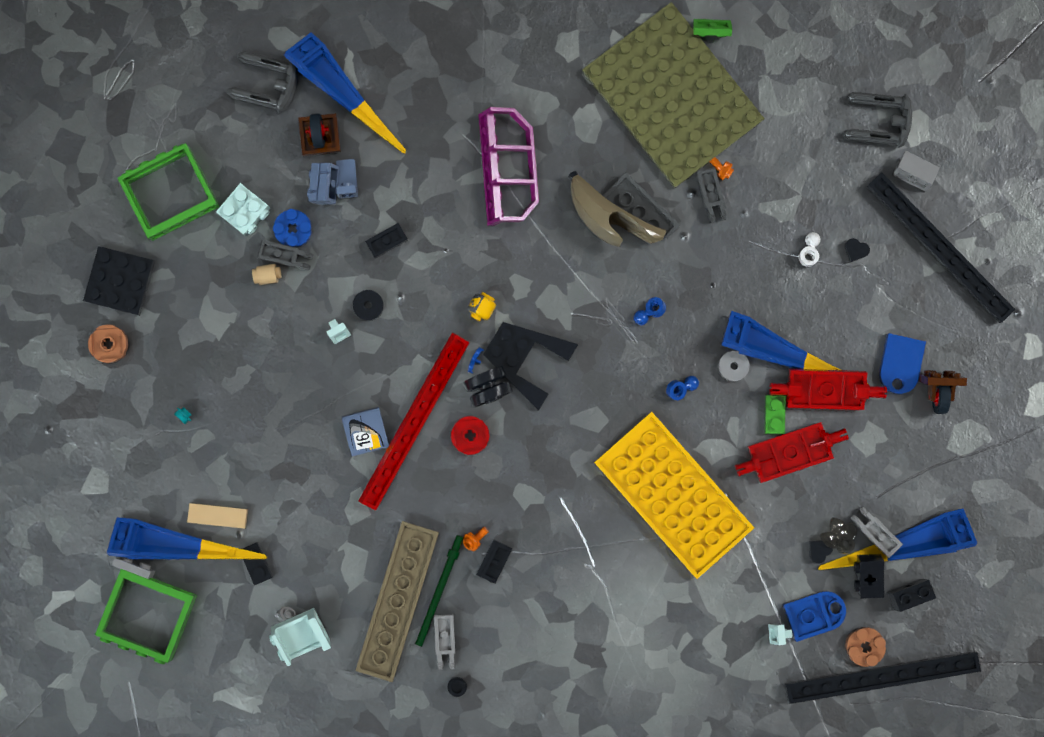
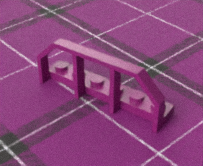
M490 107L478 115L487 226H495L502 222L524 221L539 203L533 127L515 108ZM494 114H509L525 130L527 146L496 145V118ZM497 151L527 152L529 179H500V173L498 172L499 155ZM499 185H530L531 203L519 217H503L504 214L501 209L502 193Z

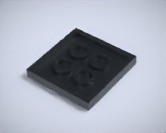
M98 246L83 301L140 316L155 261Z

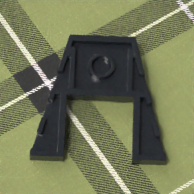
M502 322L483 355L496 368L503 366L506 374L505 377L539 410L548 393L518 376V370L535 342L566 361H569L578 344Z

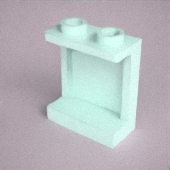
M314 608L271 626L269 639L273 646H277L278 656L281 661H285L287 666L291 665L293 658L318 647H322L323 651L331 648L330 638Z

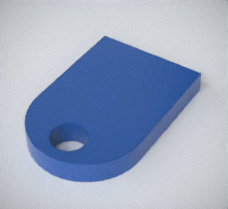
M890 333L887 334L879 370L880 382L882 386L887 387V391L894 394H903L911 391L916 386L926 341ZM894 379H899L902 383L899 390L892 386Z
M829 591L817 592L783 604L796 642L838 628L846 616L844 601L840 596ZM834 602L840 605V610L837 613H832L830 610V606Z

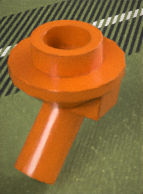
M716 157L710 161L715 169L719 171L717 176L721 180H724V178L728 179L734 171L731 168L732 163L726 161L722 165Z
M483 527L475 535L471 532L465 534L463 540L465 548L476 551L481 545L479 541L489 532L488 529Z

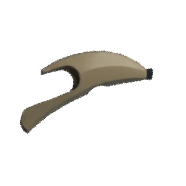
M576 171L569 174L572 201L579 217L596 236L606 243L621 247L620 245L623 241L622 237L610 226L612 224L624 228L650 244L661 241L666 237V229L646 223L613 204L579 176Z

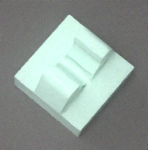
M336 319L328 322L331 329L326 332L334 344L351 336L344 323L338 324Z
M768 624L770 644L786 645V638H792V629L787 630L782 624Z

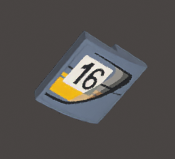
M379 407L342 416L352 456L389 447Z

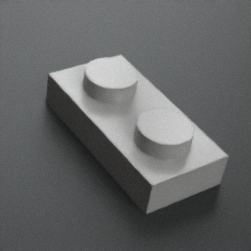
M127 557L114 558L112 566L147 579L154 576L155 570L150 569L151 565L143 562L137 564L132 562L133 559H128Z

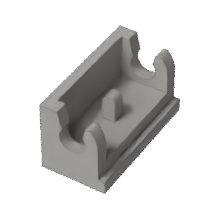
M905 151L892 175L926 192L932 186L940 167Z

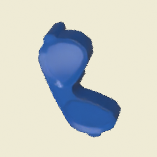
M479 347L470 361L468 372L473 374L474 364L480 365L481 361L477 357L484 349Z

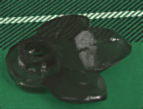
M831 518L830 532L820 534L823 543L828 548L837 549L842 554H849L855 548L854 539L857 536V529L854 523L849 522L845 525L841 519ZM844 541L848 542V547L844 546Z

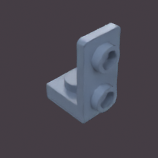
M355 160L336 161V165L339 166L338 187H336L339 199L358 197Z

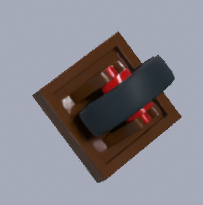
M316 113L308 117L298 118L303 156L341 152L336 113L325 115Z
M924 370V374H919L918 382L928 385V400L932 401L936 414L948 413L950 403L955 399L956 386H967V378L961 376V373H955V371H943V374L933 370Z

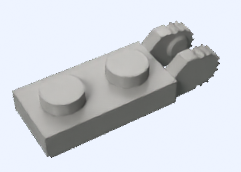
M862 507L859 509L861 514L870 522L864 525L855 515L851 517V520L889 559L903 544L876 517H873Z
M454 614L434 615L435 651L438 670H443L442 654H449L450 669H455Z

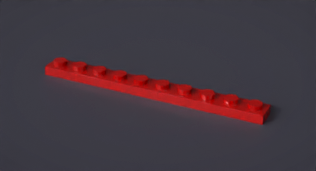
M454 333L450 335L358 500L360 503L377 510L469 344L468 341Z

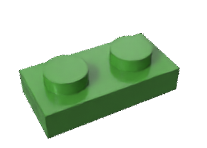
M693 19V33L701 37L707 35L717 37L732 36L731 20Z
M765 395L764 434H785L786 396Z

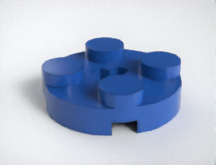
M289 209L282 212L276 218L273 231L276 239L282 245L301 247L311 238L312 226L306 214L299 210ZM296 224L298 231L296 233H289V226Z

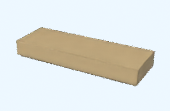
M189 503L187 523L246 529L248 509Z

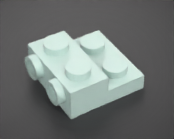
M240 183L216 213L247 237L248 234L251 235L255 232L258 222L264 220L270 212L268 210L270 207Z

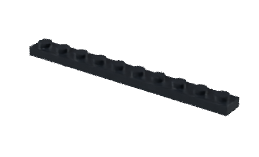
M882 172L867 186L999 323H1002L1015 311V308Z
M974 651L785 683L788 703L793 704L981 672L978 652Z

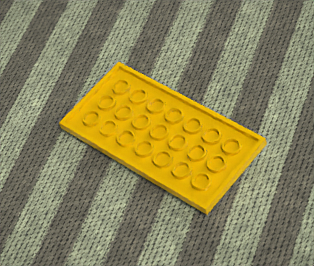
M653 412L649 413L594 462L696 579L754 529L753 525Z

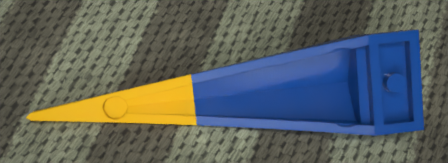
M312 32L285 52L284 56L298 68L297 71L405 154L406 149L359 94L325 44Z
M731 311L721 343L722 346L739 351L738 353L796 369L840 370L793 345L752 318Z
M963 508L943 513L895 535L903 545L889 559L875 545L820 565L818 570L854 566V562H857V555L881 554L884 562L953 553L957 552V550L976 546L977 540Z
M119 517L116 518L107 549L109 556L127 557L128 559L267 558L265 554L203 540L137 519Z

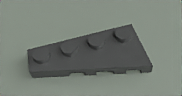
M627 172L603 195L613 204L644 222L666 229V239L680 226Z

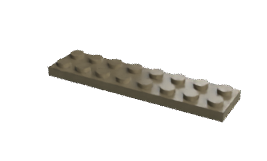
M402 521L355 671L393 682L439 532Z

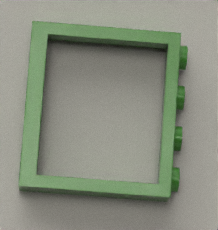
M186 143L179 146L176 145L172 148L173 150L167 153L162 152L156 155L155 159L144 161L138 165V168L126 170V173L118 177L147 238L151 241L220 207L198 162ZM187 155L208 199L151 227L130 184Z
M121 569L95 635L100 637L102 642H114L123 650H129L130 648L135 650L139 656L147 657L148 655L153 657L157 663H168L173 660L197 595L154 578L147 579ZM125 579L185 601L165 653L105 631Z

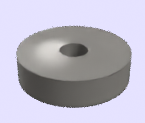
M739 351L725 353L718 363L720 375L731 382L743 379L749 372V360L745 355L739 354ZM731 363H736V370L731 368Z

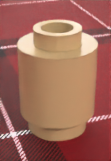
M276 264L257 266L256 269H252L254 284L278 283L279 278L282 277L280 267H276Z

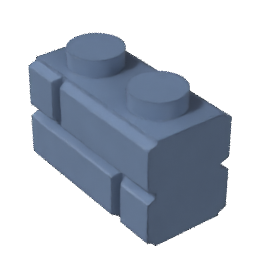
M312 163L311 170L309 171L310 187L307 190L309 202L319 205L336 204L339 166L332 163Z

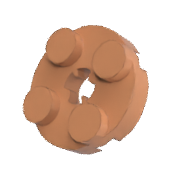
M102 325L96 328L93 334L90 335L88 348L92 356L100 362L114 363L125 357L128 349V339L122 329L114 325ZM106 339H110L113 342V346L110 349L104 346V342H107Z
M861 627L852 631L845 643L849 658L857 665L863 667L877 665L884 657L886 651L885 639L878 631L869 627ZM865 641L869 642L870 650H866L867 652H863L861 644H865Z

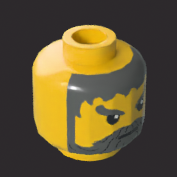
M484 292L475 294L468 306V310L472 313L471 317L479 322L481 319L489 320L496 308L495 299Z

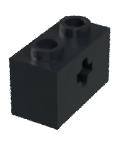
M881 554L857 555V562H854L855 574L857 573V580H854L855 592H858L860 599L884 598V560Z
M920 579L887 592L894 610L898 612L936 599L928 579Z

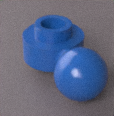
M658 297L649 299L646 303V310H639L634 314L635 323L645 325L650 316L655 318L662 316L666 311L665 302Z
M688 376L684 383L673 380L668 384L666 393L671 399L681 400L686 395L687 390L694 391L699 387V380L695 376Z

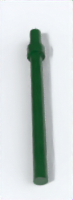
M456 535L453 546L447 553L448 559L415 642L418 646H423L454 562L458 560L459 549L464 539L462 536Z

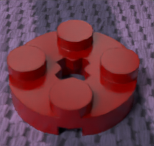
M474 416L461 418L455 423L451 431L453 445L458 451L467 455L481 452L486 448L490 437L487 425ZM468 430H472V433H476V437H473V441H469L468 438H465V434H468Z

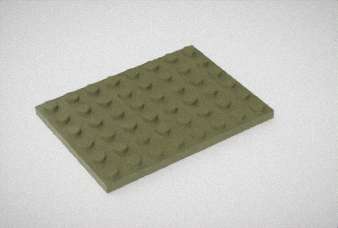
M672 2L582 69L585 76L674 188L682 184L714 157H717L765 119L698 35H694L693 28Z

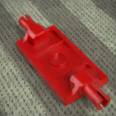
M789 369L787 384L770 383L769 386L771 387L769 389L770 395H787L786 406L788 408L864 410L867 399H886L887 394H885L887 393L886 386H870L867 384L866 371Z

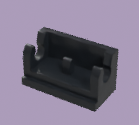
M494 539L476 575L496 584L513 548Z

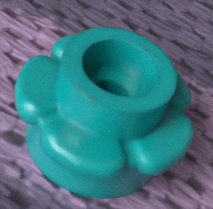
M184 407L182 409L177 408L178 410L174 415L184 424L188 421L191 422L189 417L192 414Z

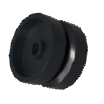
M503 366L488 370L463 382L468 392L480 390L470 397L473 407L492 403L513 392L509 382L496 383L506 376Z

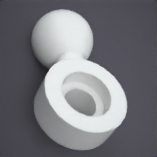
M816 232L807 234L805 242L808 246L799 253V261L803 266L811 267L819 260V253L815 247L820 244L821 238ZM805 255H809L811 260H807Z

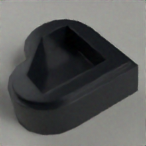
M855 238L849 239L845 243V250L850 263L862 259L870 253L869 245L860 243Z
M809 541L811 560L814 563H823L826 556L830 555L833 551L832 544L828 541Z

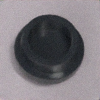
M461 677L452 678L447 686L448 692L454 697L462 696L467 690L465 680Z

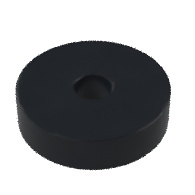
M361 291L353 300V310L362 320L373 321L383 312V299L375 291ZM367 302H370L372 304L371 308L369 309L365 308V304Z

